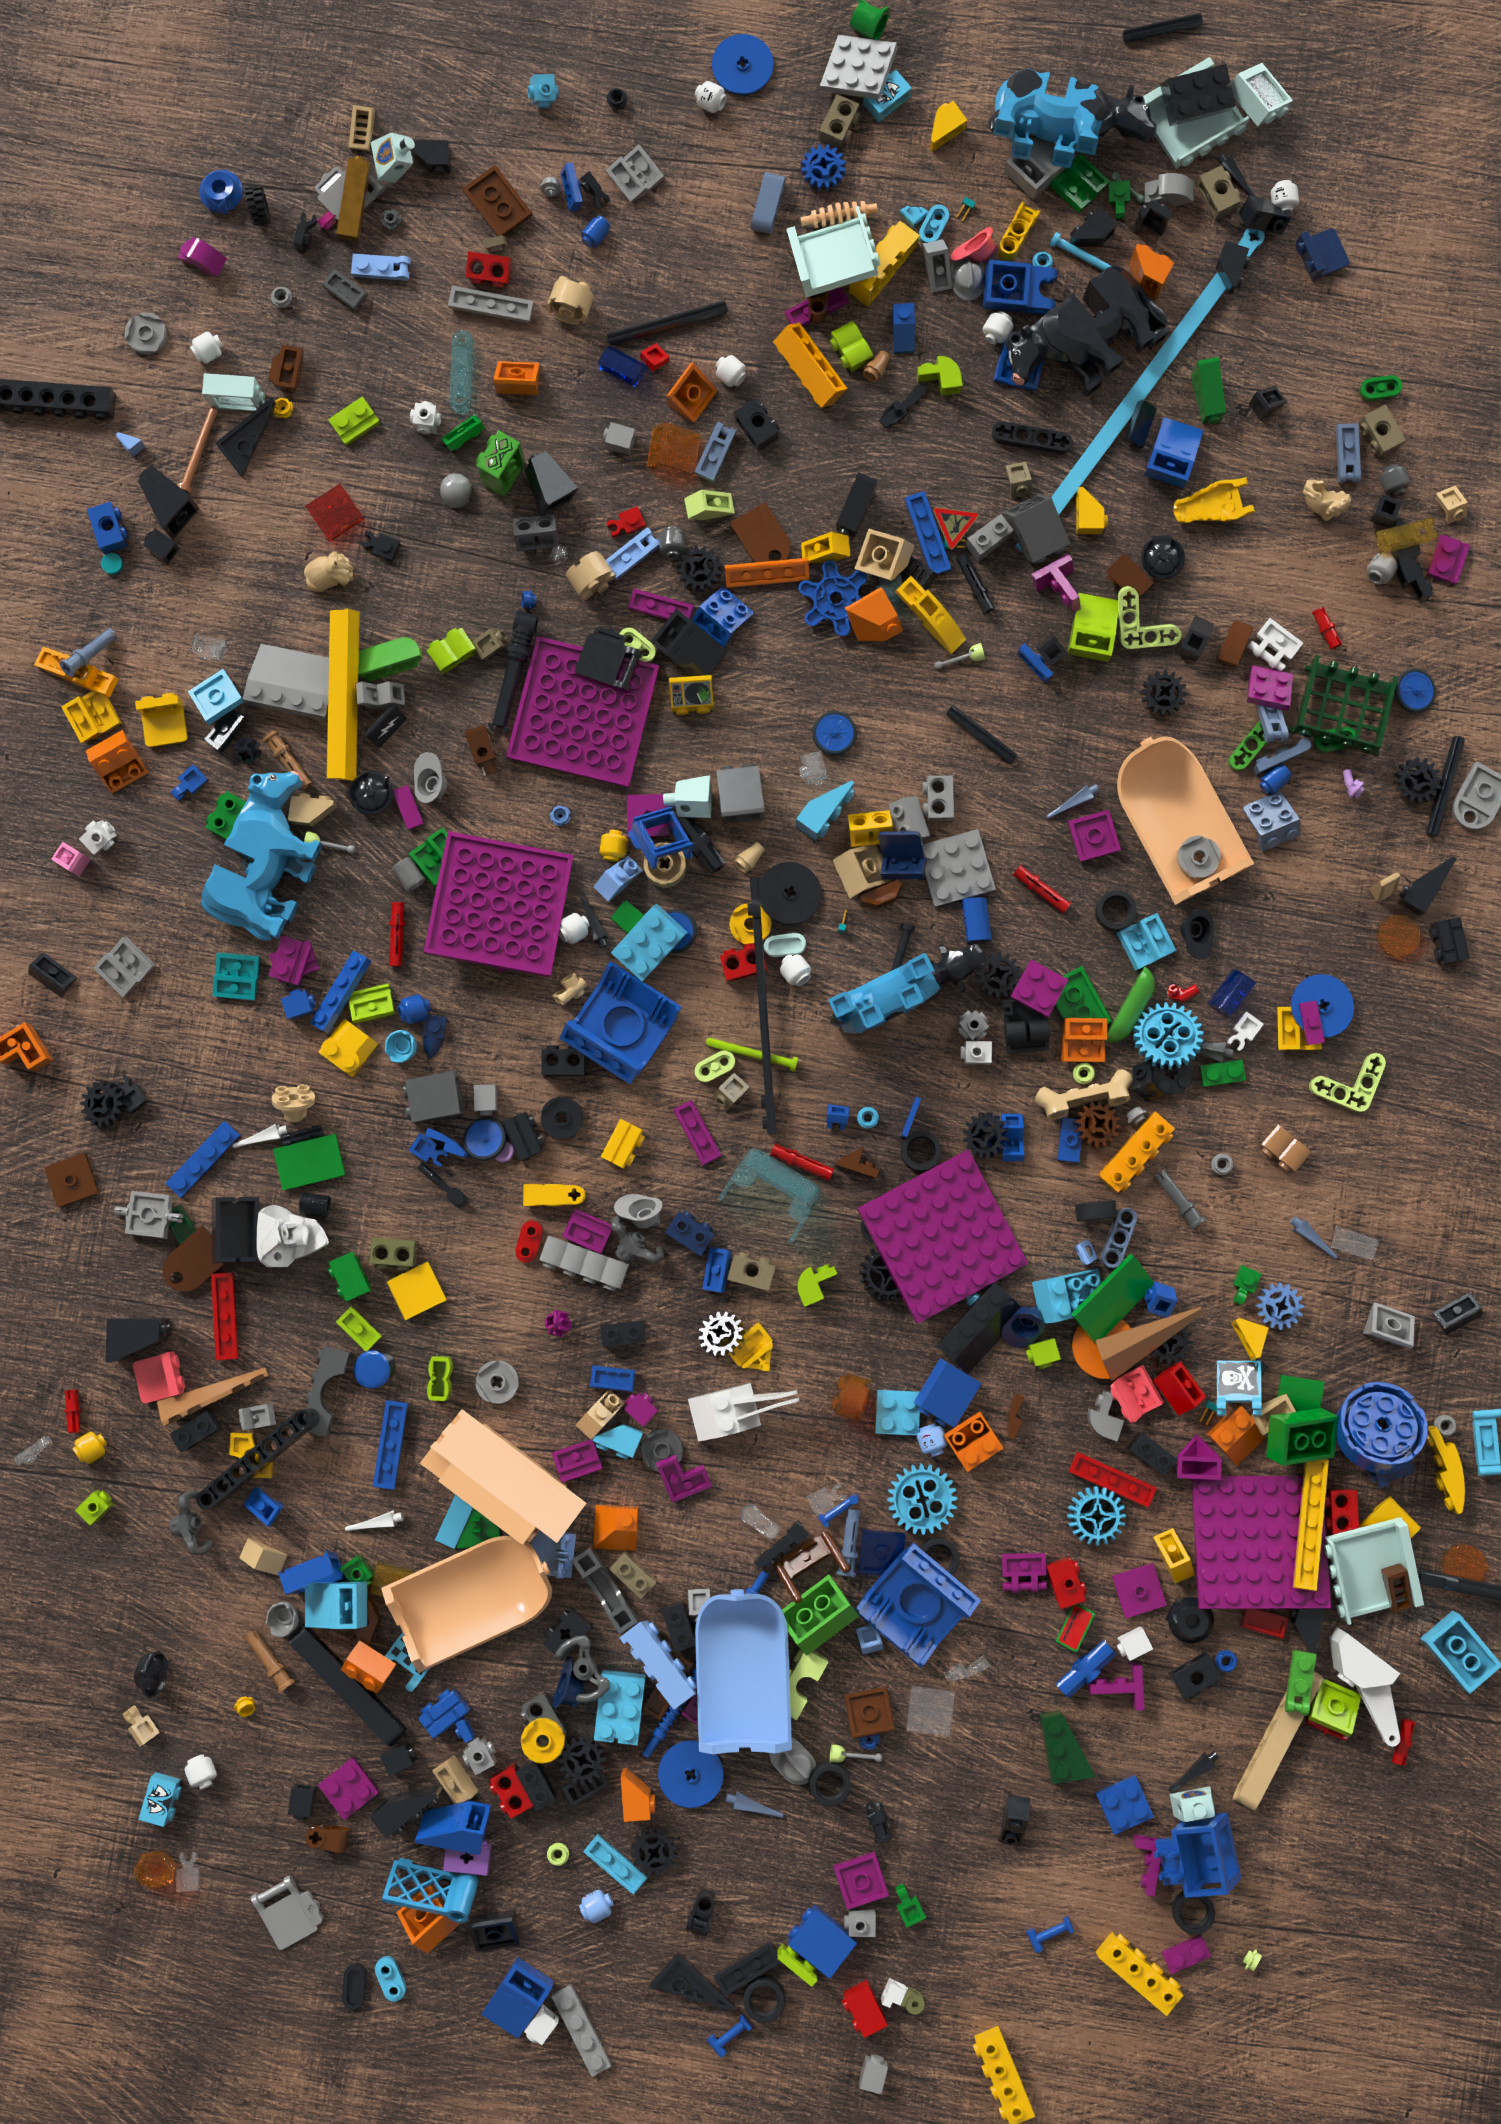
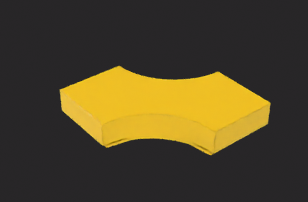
M232 1432L230 1434L229 1455L241 1458L256 1446L254 1433ZM256 1454L255 1460L259 1464L261 1459L260 1456ZM273 1461L253 1478H272Z

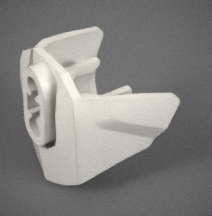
M277 1205L267 1206L258 1213L257 1254L260 1262L266 1267H288L295 1259L312 1254L329 1244L323 1228L315 1219L292 1214L287 1209Z

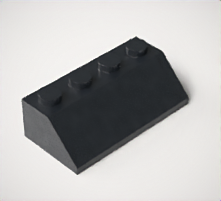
M993 1282L936 1344V1347L968 1375L1001 1338L1003 1326L1021 1306L996 1282Z

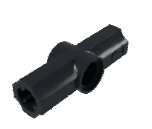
M691 817L678 818L690 842L694 843L692 850L694 856L701 860L711 875L719 871L726 863L713 847L714 844L703 830H700Z

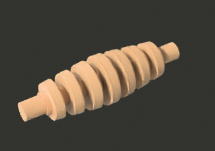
M860 201V213H865L867 219L869 213L877 212V204L867 205L864 201ZM843 202V210H841L840 203H835V211H833L832 205H828L827 213L824 212L823 207L819 208V214H816V210H813L810 216L801 217L802 226L811 224L814 228H818V223H821L822 228H826V221H829L830 226L835 225L834 220H837L838 224L843 223V218L846 221L851 220V217L854 219L858 218L856 211L857 203L852 202V208H849L848 202Z

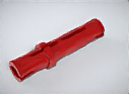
M1022 865L1014 872L1013 876L1027 885L1028 890L1032 889L1061 911V913H1064L1070 906L1071 902L1064 899L1042 882L1038 875L1034 876Z
M391 902L389 966L402 967L403 927L406 926V922H404L405 903ZM397 915H398V932H396ZM396 937H397V954H395V949H396Z
M776 1143L770 1153V1156L786 1162L788 1166L793 1165L829 1181L834 1168L797 1153L794 1149L792 1151Z

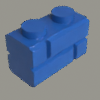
M455 1688L451 1692L449 1689H446L438 1696L439 1701L432 1705L430 1702L420 1710L422 1714L418 1719L433 1739L470 1711L469 1705Z

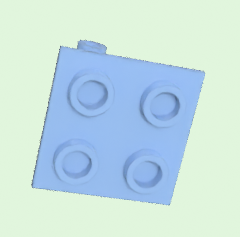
M539 1531L533 1538L531 1546L535 1549L541 1563H547L550 1570L548 1575L555 1576L556 1578H571L573 1566L571 1560L574 1557L576 1534L564 1533L556 1543L542 1531Z

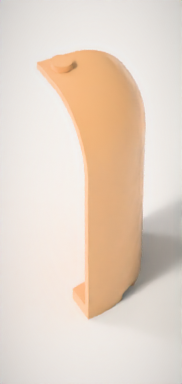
M1149 737L1140 743L1141 747L1133 751L1124 760L1117 780L1120 802L1175 905L1219 884L1218 879L1223 881L1254 865L1202 766L1184 744L1171 737H1160L1154 740L1152 737ZM1199 835L1211 839L1217 844L1221 858L1216 871L1210 876L1202 879H1192L1187 877L1179 868L1177 851L1188 838ZM1195 852V857L1193 858L1201 863L1204 855Z
M499 1536L488 1539L381 1588L389 1611L397 1626L400 1625L405 1635L402 1637L410 1660L418 1673L527 1624L544 1611L552 1596V1587L547 1577L550 1574L547 1563H541L531 1544L526 1541L522 1545L511 1536Z

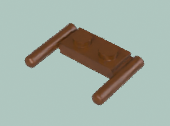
M824 1531L820 1536H816L783 1557L781 1561L773 1564L796 1604L801 1603L802 1597L791 1579L798 1577L828 1558L830 1554L833 1555L843 1573L850 1571L848 1563L828 1531Z

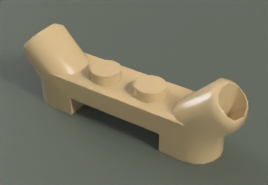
M1120 1069L1116 1071L1111 1081L1107 1084H1092L1088 1088L1081 1090L1075 1088L1063 1094H1058L1047 1087H1042L1035 1097V1103L1046 1110L1049 1120L1068 1117L1069 1108L1086 1105L1090 1102L1095 1103L1107 1100L1109 1107L1124 1104L1131 1099L1128 1088L1133 1079L1129 1072Z

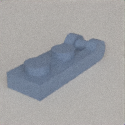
M717 422L695 469V475L714 483L727 452L735 439L737 429L732 427L729 429L724 427L723 423ZM720 434H721V435L726 436V439L723 440V439H720V438H718V437H719Z
M1337 424V482L1345 483L1346 481H1352V483H1360L1359 424ZM1346 467H1352V472L1346 473Z
M1255 704L1264 731L1265 742H1273L1276 739L1287 741L1289 734L1282 710Z
M1302 738L1291 749L1284 747L1276 751V755L1271 758L1267 755L1256 760L1257 764L1252 768L1255 776L1270 770L1276 765L1278 766L1303 755L1310 749L1311 742L1307 738Z

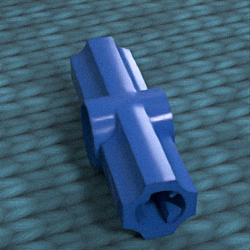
M1102 1640L1087 1655L1084 1654L1072 1665V1669L1055 1684L1069 1699L1085 1683L1089 1684L1100 1674V1670L1117 1654Z

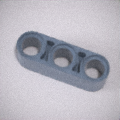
M765 172L751 222V230L771 235L786 177Z
M1130 1208L1120 1209L1117 1211V1217H1114L1100 1257L1101 1263L1105 1267H1118L1123 1260L1137 1221L1135 1211ZM1123 1212H1127L1131 1216V1221L1128 1224H1124L1121 1221ZM1116 1232L1122 1233L1124 1237L1121 1244L1115 1243L1113 1239ZM1109 1252H1113L1116 1255V1262L1114 1264H1109L1106 1260Z

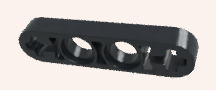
M1004 421L997 422L992 429V438L998 443L1058 454L1067 453L1073 443L1072 437L1065 432ZM1003 428L1005 433L1003 436H999V432L996 431ZM1011 429L1014 430L1012 439L1009 438L1010 434H1007L1010 433ZM1024 431L1027 433L1028 438L1020 441L1017 439L1016 433ZM1038 435H1045L1048 438V442L1046 444H1039L1036 438ZM1052 437H1055L1053 446H1050ZM1061 439H1065L1066 444L1064 447H1060L1061 444L1058 443Z

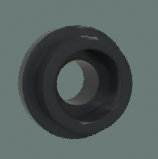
M620 88L612 89L607 95L608 105L615 110L624 108L627 104V94ZM615 98L621 99L619 102L614 101Z

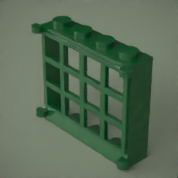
M1315 655L1310 666L1305 665L1304 670L1309 673L1295 728L1290 727L1289 732L1292 734L1299 733L1300 736L1307 738H1319L1324 743L1334 742L1346 749L1356 748L1361 750L1362 753L1379 756L1380 751L1378 750L1382 746L1398 677L1394 676L1389 682L1379 680L1378 673H1371L1369 677L1358 674L1359 668L1351 667L1349 671L1338 669L1339 663L1331 661L1328 666L1320 664V656ZM1315 677L1327 680L1324 693L1312 690ZM1332 681L1346 685L1343 698L1329 695ZM1351 686L1366 690L1363 704L1348 700ZM1370 692L1385 695L1382 709L1367 705ZM1310 695L1322 698L1320 711L1307 708ZM1327 699L1342 703L1339 717L1324 713ZM1346 705L1361 708L1358 722L1343 718ZM1366 710L1381 714L1378 727L1363 724ZM1306 713L1318 716L1316 727L1303 724ZM1322 718L1337 722L1335 733L1320 729ZM1342 723L1357 727L1354 738L1340 734ZM1361 728L1376 732L1374 743L1359 739Z

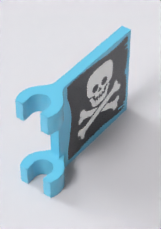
M1217 1361V1415L1226 1416V1403L1251 1402L1253 1416H1262L1261 1361Z

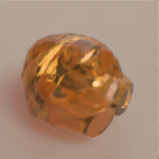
M164 1851L142 1853L134 1868V1876L136 1881L145 1887L159 1890L172 1882L175 1876V1863Z

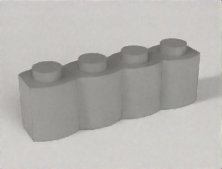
M551 1236L547 1237L539 1259L544 1261L542 1266L553 1270L558 1266L564 1269V1274L575 1277L576 1273L583 1275L584 1281L595 1284L596 1281L604 1283V1288L615 1291L616 1288L621 1289L629 1268L627 1263Z

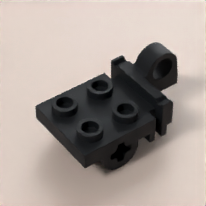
M1013 999L1002 1000V1007L1009 1008L1008 1011H1003L1006 1053L1050 1050V1028L1047 1017Z

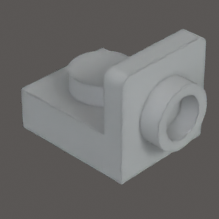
M710 1589L688 1590L690 1622L696 1624L701 1607L710 1598Z

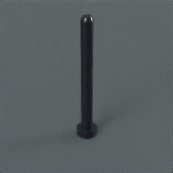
M901 923L900 929H902V934L891 971L901 967L910 933L915 931V926Z

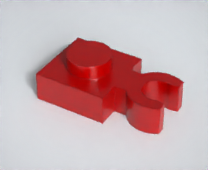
M638 506L618 514L620 520H610L606 523L608 528L611 526L617 527L616 531L611 532L612 538L618 537L623 530L629 535L646 527Z

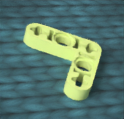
M1129 586L1123 587L1119 591V640L1125 648L1167 646L1177 644L1180 641L1181 631L1173 624L1140 627L1139 596L1137 591ZM1127 592L1134 595L1130 598V605L1134 606V608L1127 607V600L1123 598V596L1127 595ZM1128 612L1134 613L1135 616L1131 623H1125L1123 620L1124 615ZM1159 630H1162V634H1169L1170 630H1173L1176 635L1170 640L1168 636H1161ZM1149 631L1156 633V638L1152 642L1145 640V635ZM1138 632H1141L1140 638L1142 643H1139L1138 639H1132L1129 644L1124 640L1130 633L1133 637H1139Z
M1378 1053L1367 1056L1354 1088L1319 1076L1310 1081L1309 1089L1312 1094L1352 1111H1365L1370 1106L1385 1068V1058ZM1377 1058L1380 1066H1376L1372 1073H1366L1365 1071H1370L1373 1066L1370 1060ZM1364 1077L1372 1079L1373 1084L1371 1088L1363 1087L1362 1079ZM1322 1081V1085L1327 1088L1333 1085L1329 1091V1096L1326 1095L1328 1091L1325 1089H1321L1318 1092L1315 1083ZM1337 1088L1344 1090L1345 1097L1343 1100L1335 1098L1334 1091ZM1350 1092L1353 1093L1351 1098L1359 1099L1360 1097H1362V1102L1364 1103V1105L1359 1106L1358 1108L1357 1103L1352 1100L1349 1101V1104H1347L1346 1102L1350 1098Z

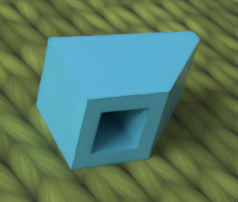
M622 1424L596 1435L593 1441L597 1443L596 1447L608 1451L609 1448L617 1451V1456L628 1459V1457L633 1458L643 1432Z

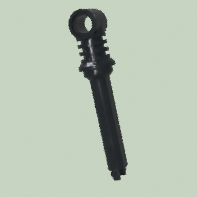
M517 611L513 622V632L515 633H512L514 639L510 640L512 644H509L505 649L509 660L493 721L488 723L489 729L492 732L494 725L503 727L501 733L503 735L509 731V728L506 726L522 665L527 661V658L531 657L530 649L527 647L531 646L529 642H532V639L530 637H534L537 630L539 617L520 611Z

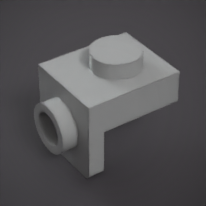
M272 1403L239 1409V1419L243 1431L276 1424Z

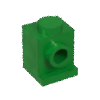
M358 1554L339 1568L349 1582H367V1586L372 1583L370 1578L375 1575L361 1554ZM355 1570L360 1571V1578L354 1576Z

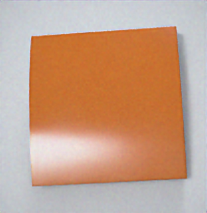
M1064 1018L1061 1062H1105L1107 1019Z

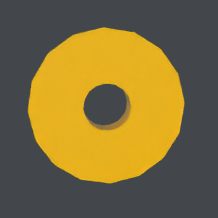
M742 904L734 910L729 923L733 937L744 945L754 943L753 930H748L744 926L747 919H753L752 916H748L747 904ZM761 907L762 938L764 941L771 931L772 922L771 918Z
M538 1718L531 1721L525 1727L521 1736L523 1752L530 1760L536 1763L554 1761L561 1754L565 1745V1735L560 1725L549 1718ZM540 1735L547 1736L549 1744L544 1747L540 1746L537 1743V1737Z

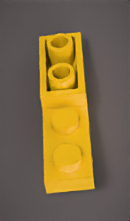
M912 576L895 591L923 621L922 625L950 654L966 640L958 625L928 589L925 591Z
M1430 1426L1428 1427L1426 1443L1429 1447H1432L1435 1453L1433 1458L1436 1465L1442 1468L1434 1472L1436 1479H1434L1435 1484L1440 1491H1443L1446 1497L1444 1503L1449 1511L1452 1510L1453 1513L1460 1514L1463 1512L1465 1483L1458 1451L1454 1443H1444L1437 1427Z

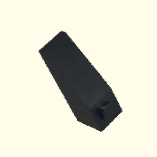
M1451 857L1408 886L1404 885L1398 895L1401 897L1398 903L1419 916L1426 913L1457 858Z

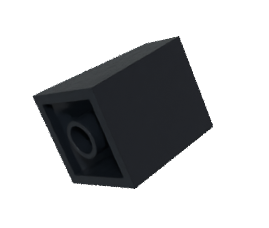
M151 465L142 471L138 482L160 526L174 540L200 508L188 493Z
M169 1318L107 1319L105 1363L125 1360L169 1340V1336L172 1334V1324L169 1323Z

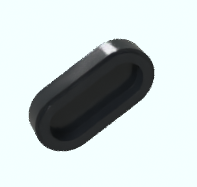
M360 1963L350 1964L344 1972L342 2001L344 2006L350 2010L360 2008L365 2001L367 1972Z

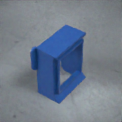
M672 806L634 817L631 830L628 832L634 847L642 849L652 869L657 868L659 858L682 851L686 859L693 857L694 843L690 842L672 810ZM667 823L677 842L656 848L646 829Z
M326 1550L323 1556L286 1569L284 1572H278L285 1595L303 1593L308 1584L313 1582H338L345 1579L343 1572L339 1570L341 1564L337 1553Z

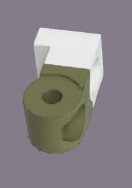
M891 1978L888 1979L880 1998L882 2005L890 2008L893 2002L905 2007L909 2013L914 2015L920 2014L924 2010L925 2003L919 1991Z

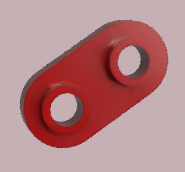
M527 1221L521 1228L515 1249V1255L521 1262L529 1263L537 1256L543 1235V1228L537 1221ZM530 1227L535 1228L536 1232L534 1235L528 1234ZM524 1248H528L530 1250L528 1256H524L522 1254V1250Z

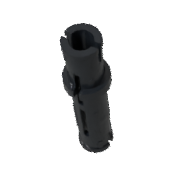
M968 553L959 555L956 561L973 592V599L977 600L983 615L992 612L995 607L987 594L988 589L983 586Z

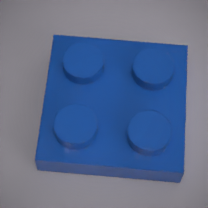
M1135 1775L1095 1792L1114 1835L1154 1818Z

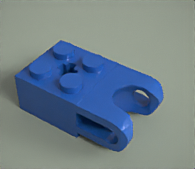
M989 260L985 267L982 309L1045 315L1049 310L1055 308L1056 304L1053 299L1042 296L1039 286L1054 283L1058 278V270L1052 267L1033 266L1029 263Z

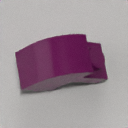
M195 237L187 240L181 246L177 257L183 263L195 265L206 275L217 277L227 260L225 256L211 245Z

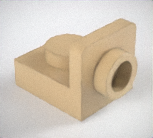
M1456 486L1436 493V500L1445 511V520L1448 524L1459 521L1467 515L1468 502Z

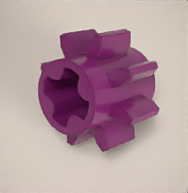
M558 1310L548 1314L545 1319V1327L549 1329L548 1334L562 1337L563 1334L568 1333L571 1329V1320L567 1318L569 1314Z

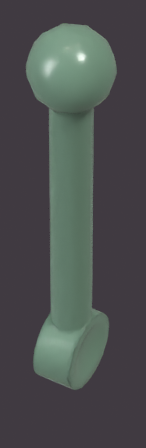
M1118 172L1112 174V181H1122ZM1130 187V193L1137 198L1138 203L1143 204L1145 197L1139 195Z

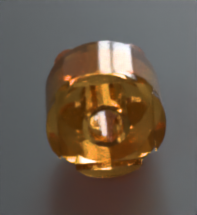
M847 1373L846 1376L841 1375L837 1387L841 1390L839 1396L834 1397L831 1409L835 1410V1414L860 1422L862 1418L858 1417L859 1412L864 1413L871 1391L867 1389V1385H872V1380Z

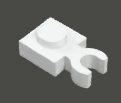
M1246 1011L1233 1028L1237 1034L1230 1037L1227 1044L1230 1045L1233 1040H1237L1239 1046L1236 1050H1242L1245 1045L1244 1040L1252 1041L1263 1026V1023Z

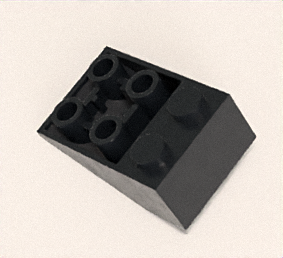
M678 609L673 612L650 641L658 650L690 676L710 675L728 652Z
M436 1785L393 1794L379 1805L369 1818L385 1838L391 1834L395 1837L404 1829L408 1820L412 1823L421 1815L425 1806L429 1809L438 1801L443 1786Z

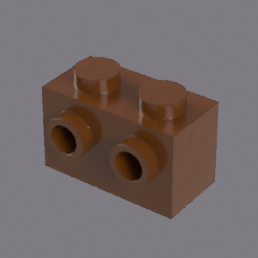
M1125 552L1106 570L1108 573L1106 577L1114 586L1118 583L1122 588L1126 586L1132 587L1137 591L1139 597L1154 583ZM1127 592V595L1125 597L1130 601V598L1134 595H1131L1130 592Z

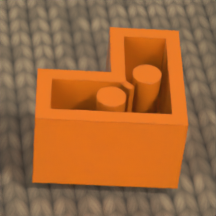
M24 1022L0 1037V1063L7 1065L21 1057L27 1069L36 1072L52 1062L53 1059L32 1024Z

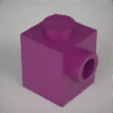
M640 1392L637 1395L632 1393L624 1402L627 1405L624 1410L643 1427L659 1409L652 1404L654 1400L647 1393L643 1395Z

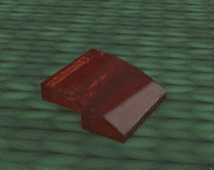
M341 484L336 485L305 505L329 542L364 520Z

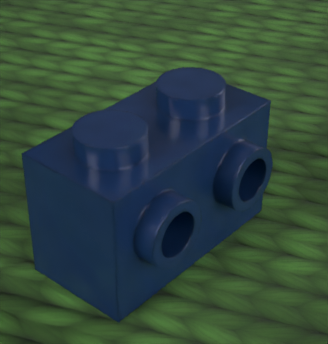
M686 1210L683 1213L678 1211L665 1233L702 1256L715 1236L712 1233L714 1228L704 1222L701 1225L694 1221L695 1216Z

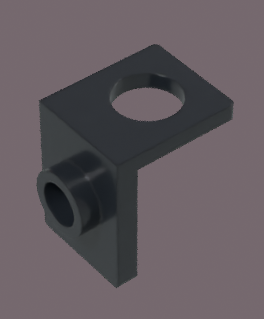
M1151 1060L1133 1066V1090L1146 1102L1165 1096V1092L1154 1083ZM1146 1090L1156 1091V1093L1152 1095L1145 1094L1144 1092Z

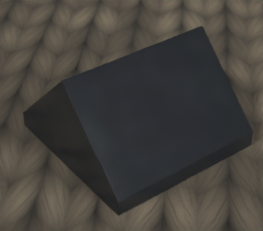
M515 1909L471 1916L468 1929L476 1952L520 1944Z

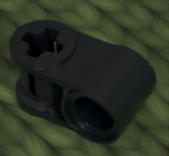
M704 1889L698 1892L687 1921L686 1931L691 1929L703 1933V1936L707 1937L715 1907V1895L712 1891ZM706 1898L710 1900L711 1904L709 1906H702L699 1901Z

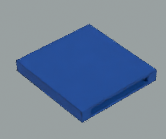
M915 1097L900 1135L903 1139L908 1136L921 1098Z

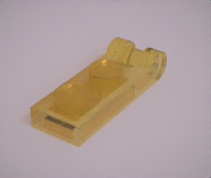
M1433 517L1377 531L1375 538L1380 554L1438 539V533L1433 527L1435 524ZM1425 528L1426 535L1421 536L1420 529Z

